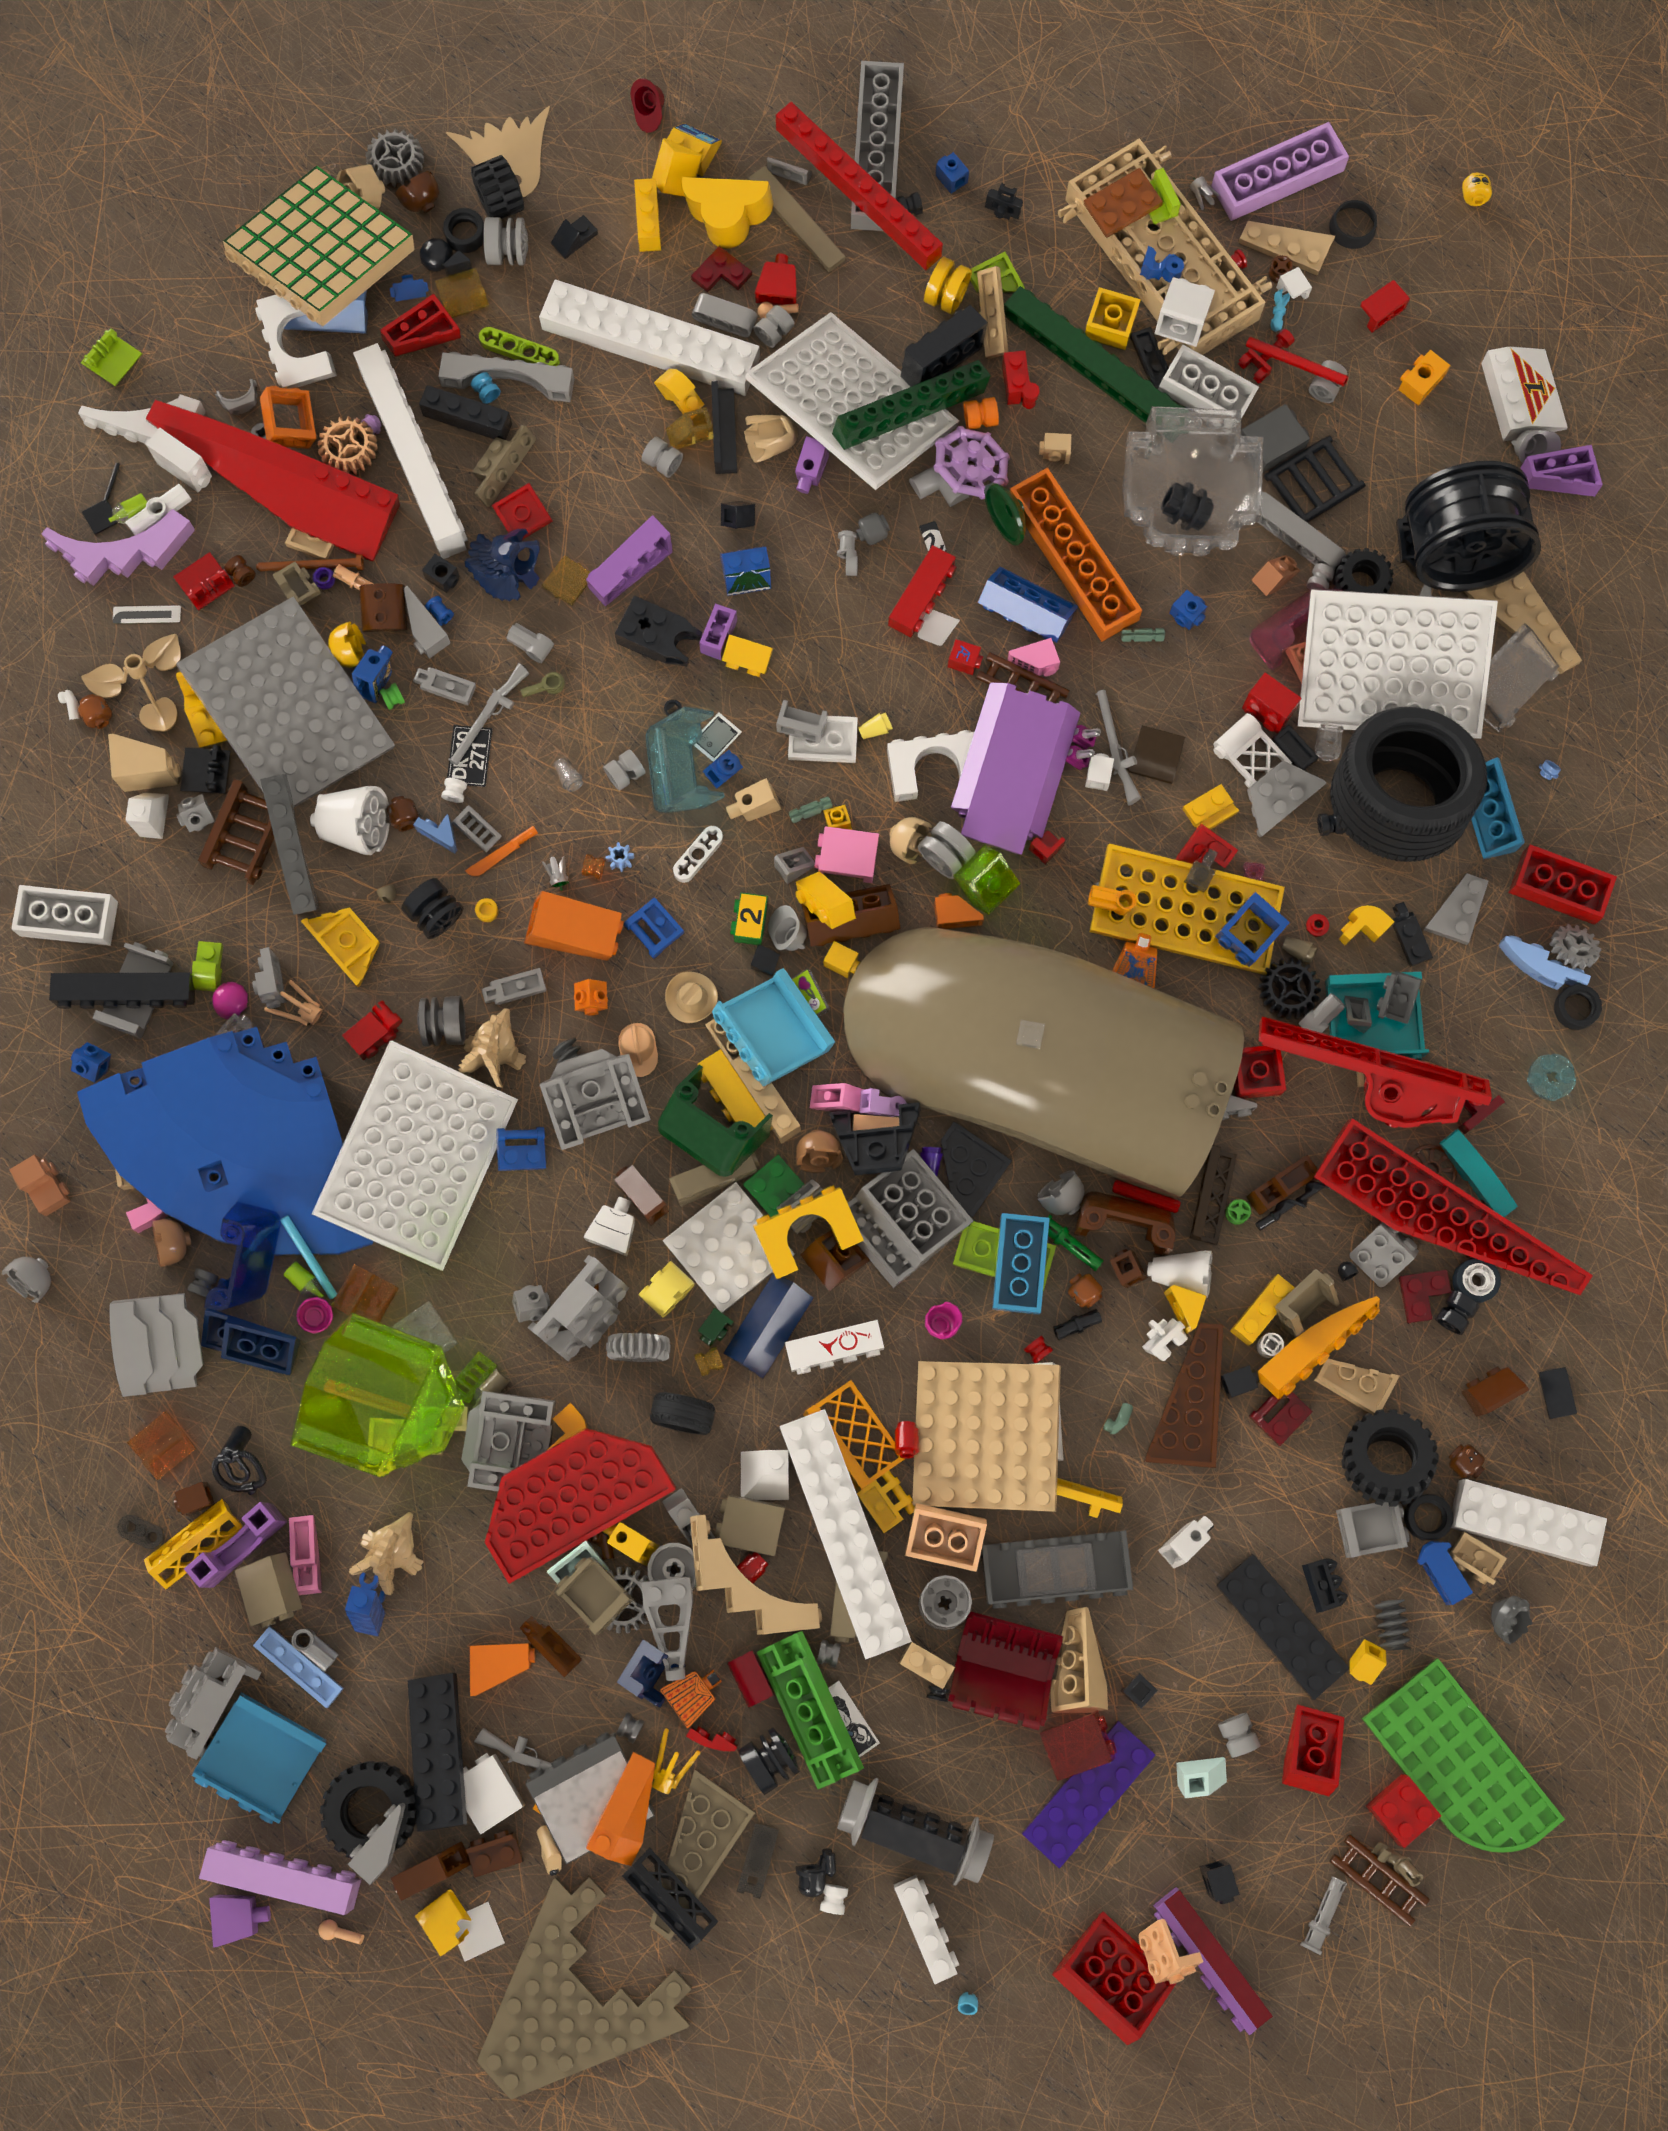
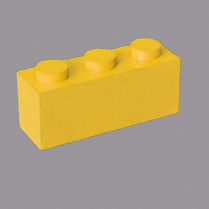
M656 178L635 179L640 252L661 251Z
M820 871L796 881L798 890L796 891V897L799 903L804 904L811 913L818 916L819 920L827 924L831 929L856 919L852 899Z
M1279 1274L1274 1276L1231 1328L1230 1332L1247 1346L1251 1345L1277 1314L1275 1306L1295 1287Z

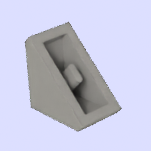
M804 847L777 854L774 857V866L787 885L815 866L814 860Z

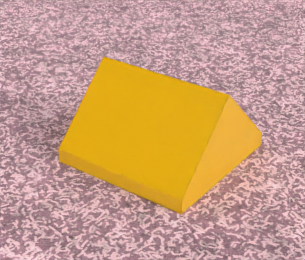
M663 138L652 178H656V185L662 193L685 197L682 178L697 177L703 155Z
M1173 1285L1164 1294L1178 1322L1181 1321L1184 1324L1185 1328L1183 1330L1185 1334H1188L1197 1327L1206 1296Z

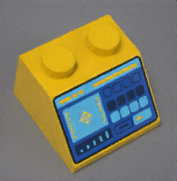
M686 123L673 127L667 137L668 140L703 155L698 170V175L700 176L705 174L722 143L721 139Z

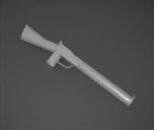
M518 663L508 681L499 690L493 688V693L486 702L487 704L453 756L448 758L451 763L458 765L491 715H498L504 707L509 710L512 709L514 702L506 698L505 695L529 675V672L520 663ZM501 704L500 710L497 713H493L497 706Z
M1100 690L1095 695H1098L1110 745L1111 758H1114L1113 768L1115 771L1113 774L1116 775L1118 773L1124 785L1127 804L1130 806L1141 799L1126 768L1136 765L1137 760L1135 756L1128 758L1126 749L1118 744L1106 690ZM1121 749L1125 751L1126 759H1123Z
M485 1728L481 1730L474 1743L499 1750L510 1758L508 1763L514 1761L536 1769L542 1767L543 1771L552 1766L550 1762L539 1759L537 1751L527 1747L528 1739L522 1736L518 1737L515 1749ZM525 1748L533 1750L536 1753V1757L525 1754Z

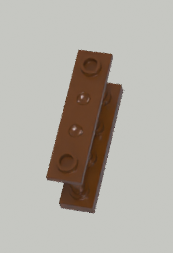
M234 779L198 861L204 868L212 870L214 864L219 863L246 873L244 878L247 882L254 885L255 881L259 880L262 875V865L274 840V834L270 820L266 824L239 814V807L244 802L266 810L267 806L265 799L248 794L244 783ZM237 822L264 832L260 843L256 844L231 835L229 830L232 823L235 824ZM229 843L254 852L255 854L250 865L221 855L220 850L223 844Z

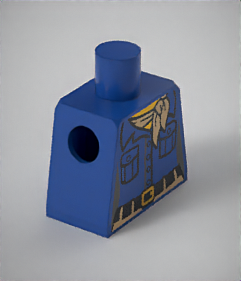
M381 646L378 652L372 649L367 650L352 673L354 686L361 696L377 704L381 696L379 690L385 688L392 673L390 657L393 652L386 646Z

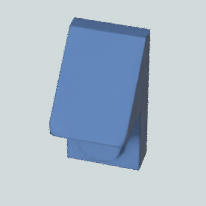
M448 814L439 827L430 819L426 818L424 821L419 817L413 824L417 832L454 854L457 852L452 822Z

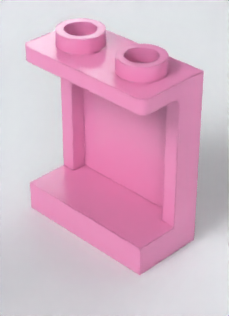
M825 826L824 834L819 833L818 847H822L821 855H816L815 868L822 874L828 873L864 878L863 882L872 883L879 834Z

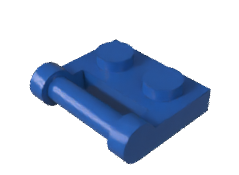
M655 897L623 924L628 930L631 929L645 945L653 959L684 934V930ZM641 919L661 940L658 944H655L637 924Z
M536 1127L533 1130H505L504 1128H497L498 1171L545 1169L544 1127ZM536 1139V1145L505 1146V1140Z

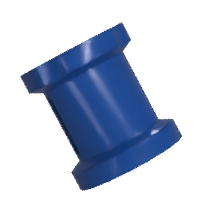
M440 596L431 598L425 605V608L436 618L440 626L448 623L454 616L451 609L448 610L442 603Z

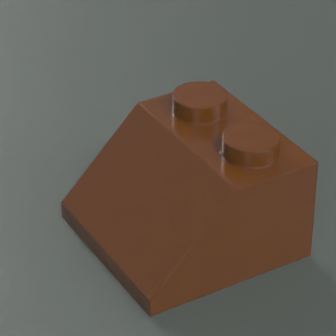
M832 1230L817 1238L800 1254L829 1291L842 1284L870 1261L857 1244L841 1250Z
M1497 1366L1486 1372L1488 1377L1480 1381L1479 1378L1468 1382L1466 1384L1467 1389L1462 1391V1394L1475 1416L1478 1417L1496 1410L1529 1391V1388L1508 1367L1500 1369Z

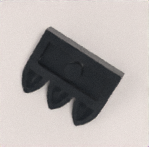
M1330 1558L1302 1565L1316 1613L1339 1607L1345 1603L1348 1597L1342 1591H1335L1341 1585L1343 1579L1338 1575H1330L1338 1564Z

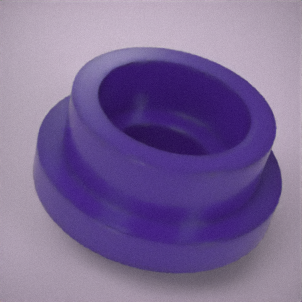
M326 567L318 568L313 574V582L319 589H329L335 583L334 572ZM323 577H328L327 581H321Z

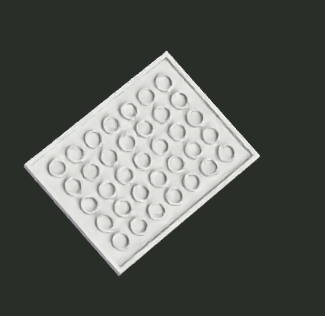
M831 312L746 372L745 376L747 381L875 490L932 447L938 438H943L955 429L959 423L955 416L944 409L844 450L832 435L839 415L907 389L910 386L900 377L901 371Z
M1311 589L1298 726L1356 730L1365 720L1383 710L1395 707H1420L1433 710L1451 718L1460 724L1470 736L1481 739L1498 601Z
M390 1041L312 1215L443 1271L497 1149L496 1129L506 1128L518 1099L394 1041Z

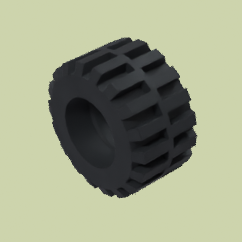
M1360 548L1355 549L1353 553L1349 552L1341 560L1334 575L1333 585L1335 587L1333 590L1387 594L1393 583L1392 576L1394 573L1393 569H1390L1391 563L1390 561H1385L1386 556L1383 554L1379 556L1377 550L1370 552L1369 548H1364L1363 551ZM1355 572L1366 573L1372 578L1374 585L1369 587L1361 586L1355 582L1352 574Z

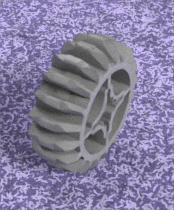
M396 128L393 133L386 129L385 135L378 132V139L372 138V144L368 145L366 163L367 165H372L378 179L383 181L386 186L390 182L394 187H396L397 183L405 184L404 181L407 180L411 182L412 176L415 177L419 174L418 171H422V164L424 163L423 149L419 141L414 139L411 133L407 135L404 129L400 133H398Z
M612 1334L608 1336L606 1343L608 1358L627 1362L666 1361L669 1359L671 1349L670 1339L657 1334Z
M617 1567L616 1576L612 1570L608 1571L616 1581L621 1579L629 1580L624 1589L631 1596L635 1585L637 1584L642 1591L641 1582L648 1579L645 1575L639 1580V1570H636L632 1576L631 1567L626 1568L625 1574H622L621 1567ZM633 1600L631 1603L635 1606L629 1604L625 1609L636 1610L639 1612L638 1615L628 1621H620L618 1616L607 1627V1630L610 1631L614 1625H617L616 1633H621L622 1626H625L626 1633H630V1625L632 1624L635 1630H639L640 1626L637 1623L639 1620L644 1625L648 1623L643 1617L646 1614L644 1605L642 1606Z

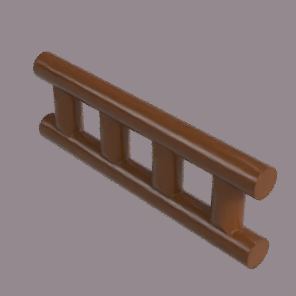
M989 652L986 658L987 661L991 662L987 673L979 671L976 679L988 685L990 683H1005L994 678L999 667H1002L1012 672L1006 683L1015 685L1019 677L1032 682L1027 692L1023 693H1029V691L1037 692L1039 686L1051 691L1047 701L1056 703L1059 696L1067 698L1070 690Z
M1349 1834L1344 1842L1350 1848L1342 1859L1334 1854L1329 1862L1407 1926H1412L1415 1918L1409 1913L1417 1902L1425 1907L1430 1899L1416 1887L1410 1886L1409 1882L1389 1865L1377 1860L1378 1856L1371 1853L1368 1848ZM1357 1854L1369 1862L1362 1875L1349 1866ZM1377 1870L1389 1878V1881L1381 1891L1369 1882ZM1397 1886L1409 1894L1402 1907L1389 1898Z

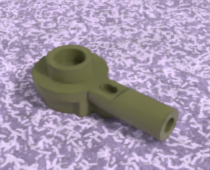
M550 672L542 678V682L520 689L523 698L542 691H546L549 694H558L564 689L565 680L561 674Z

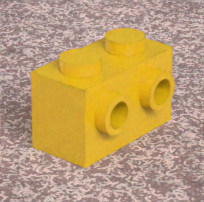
M729 634L722 661L726 662V667L738 670L739 666L748 669V674L760 677L761 673L766 674L773 648Z

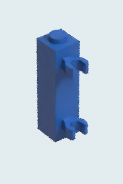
M362 1572L359 1577L361 1588L351 1587L345 1611L355 1632L379 1637L385 1616L382 1606L385 1600V1593L381 1590L378 1597L377 1592L374 1591L379 1584L378 1576L375 1575L373 1582L367 1584L365 1583L366 1574Z

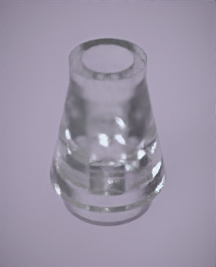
M560 758L554 763L564 789H567L568 792H573L582 786V775L565 758Z

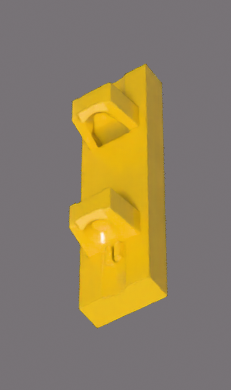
M1057 1478V1495L1090 1504L1089 1516L1098 1518L1101 1508L1117 1513L1121 1512L1123 1505L1121 1496Z

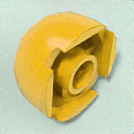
M351 621L335 627L330 633L328 648L342 667L355 668L365 655V653L363 654L361 644H366L355 623L351 624Z

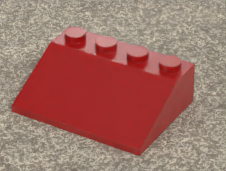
M1103 1911L1068 1951L1052 1973L1066 1989L1126 2045L1142 2037L1176 1985V1983L1170 1984L1169 1981L1155 1984L1153 1976L1149 1972L1144 1951L1140 1945Z

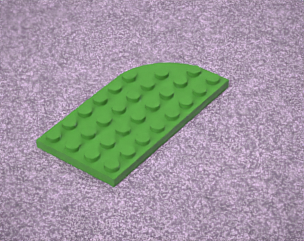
M1435 1658L1362 1718L1402 1772L1413 1780L1441 1814L1439 1819L1445 1827L1461 1841L1473 1847L1491 1852L1519 1851L1538 1843L1565 1820L1438 1658Z

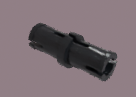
M1093 1309L1080 1316L1074 1315L1070 1320L1053 1326V1331L1057 1339L1061 1340L1075 1333H1083L1085 1329L1102 1323V1318L1098 1310Z

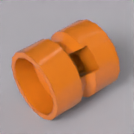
M995 397L984 398L981 403L977 400L964 401L963 410L967 429H979L982 424L985 427L998 426L999 416Z

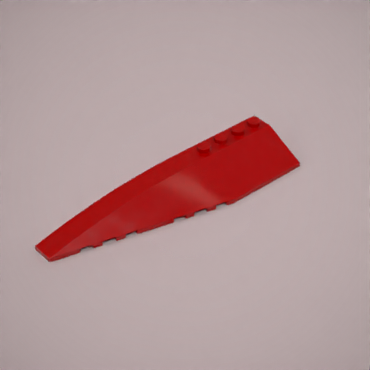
M158 400L154 401L145 418L146 421L157 429H163L196 452L215 472L241 491L246 492L257 503H261L272 514L284 520L291 528L319 538L324 542L332 543L334 546L355 555H363L365 559L374 562L400 507L398 494L247 431Z
M1353 1118L1347 1120L1314 1175L1315 1179L1393 1230L1577 1295L1582 1294L1593 1277L1586 1270Z

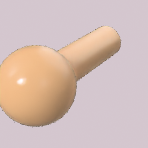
M763 302L759 305L758 315L760 318H766V314L774 307L771 303ZM798 304L778 305L788 313H799Z
M327 1919L319 1925L318 1932L324 1940H332L336 1937L359 1945L364 1940L363 1934L339 1928L334 1920Z

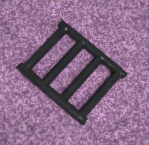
M1330 435L1263 475L1267 482L1271 481L1291 511L1307 523L1366 487L1364 481H1359L1335 449ZM1323 448L1351 485L1342 492L1314 455ZM1305 459L1333 496L1324 503L1296 466ZM1287 470H1289L1315 507L1306 514L1278 477Z

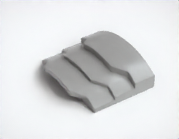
M604 1049L585 1053L557 1063L551 1078L539 1084L561 1150L584 1143V1138L626 1124L628 1127H632L651 1120L629 1054L615 1056Z
M185 1293L116 1300L110 1303L112 1352L117 1380L123 1397L197 1387L196 1373L204 1365L199 1337L198 1318L187 1309Z
M482 1391L481 1403L469 1411L461 1458L470 1472L467 1487L499 1491L501 1477L504 1474L545 1452L551 1443L555 1401Z

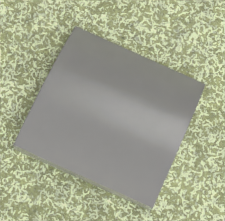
M914 1149L907 1153L901 1171L881 1173L862 1187L856 1197L848 1202L864 1240L857 1243V1245L893 1288L926 1263L973 1222V1219Z

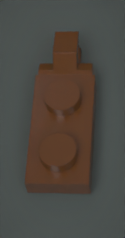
M531 1616L520 1627L529 1642L564 1678L582 1661V1658L549 1625L547 1627L543 1624L540 1625Z

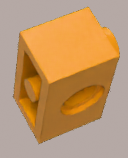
M1429 350L1425 356L1421 354L1413 364L1415 367L1411 371L1407 369L1400 378L1402 383L1398 390L1418 406L1446 376L1451 366L1432 350Z

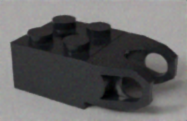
M634 595L615 632L617 644L652 660L687 667L689 658L683 655L676 648V645L684 639L700 641L702 632L692 626L684 617Z

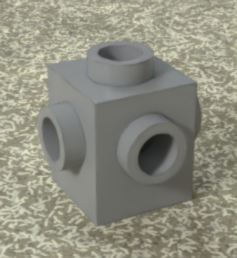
M203 794L194 798H185L177 805L179 813L176 814L178 821L182 827L186 825L189 833L194 830L200 831L208 824L215 822L213 812Z
M529 1285L521 1290L514 1291L512 1303L518 1322L540 1320L547 1312V1308L550 1306V1299L548 1293L543 1292L541 1285Z

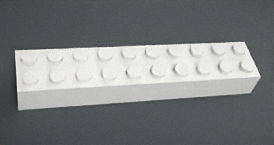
M554 280L539 316L541 327L544 331L666 371L669 368L677 369L686 377L711 385V381H718V388L734 389V393L746 396L750 386V382L745 379L746 372L755 367L760 360V347L758 345L559 280Z
M378 343L353 352L360 373L440 556L445 559L467 550L464 542L468 541L464 532V527L456 514V509L449 498L446 486L441 480L435 462H433L428 445L425 443L420 427L415 421L412 409L408 405L402 387H400L386 350L381 351Z
M824 1409L781 1425L782 1435L865 1659L912 1642L826 1410Z

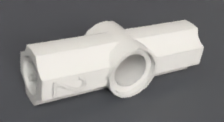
M178 484L161 497L151 498L143 510L125 523L132 533L137 535L158 523L171 509L178 511L192 500L185 489ZM158 509H162L160 513L155 514Z

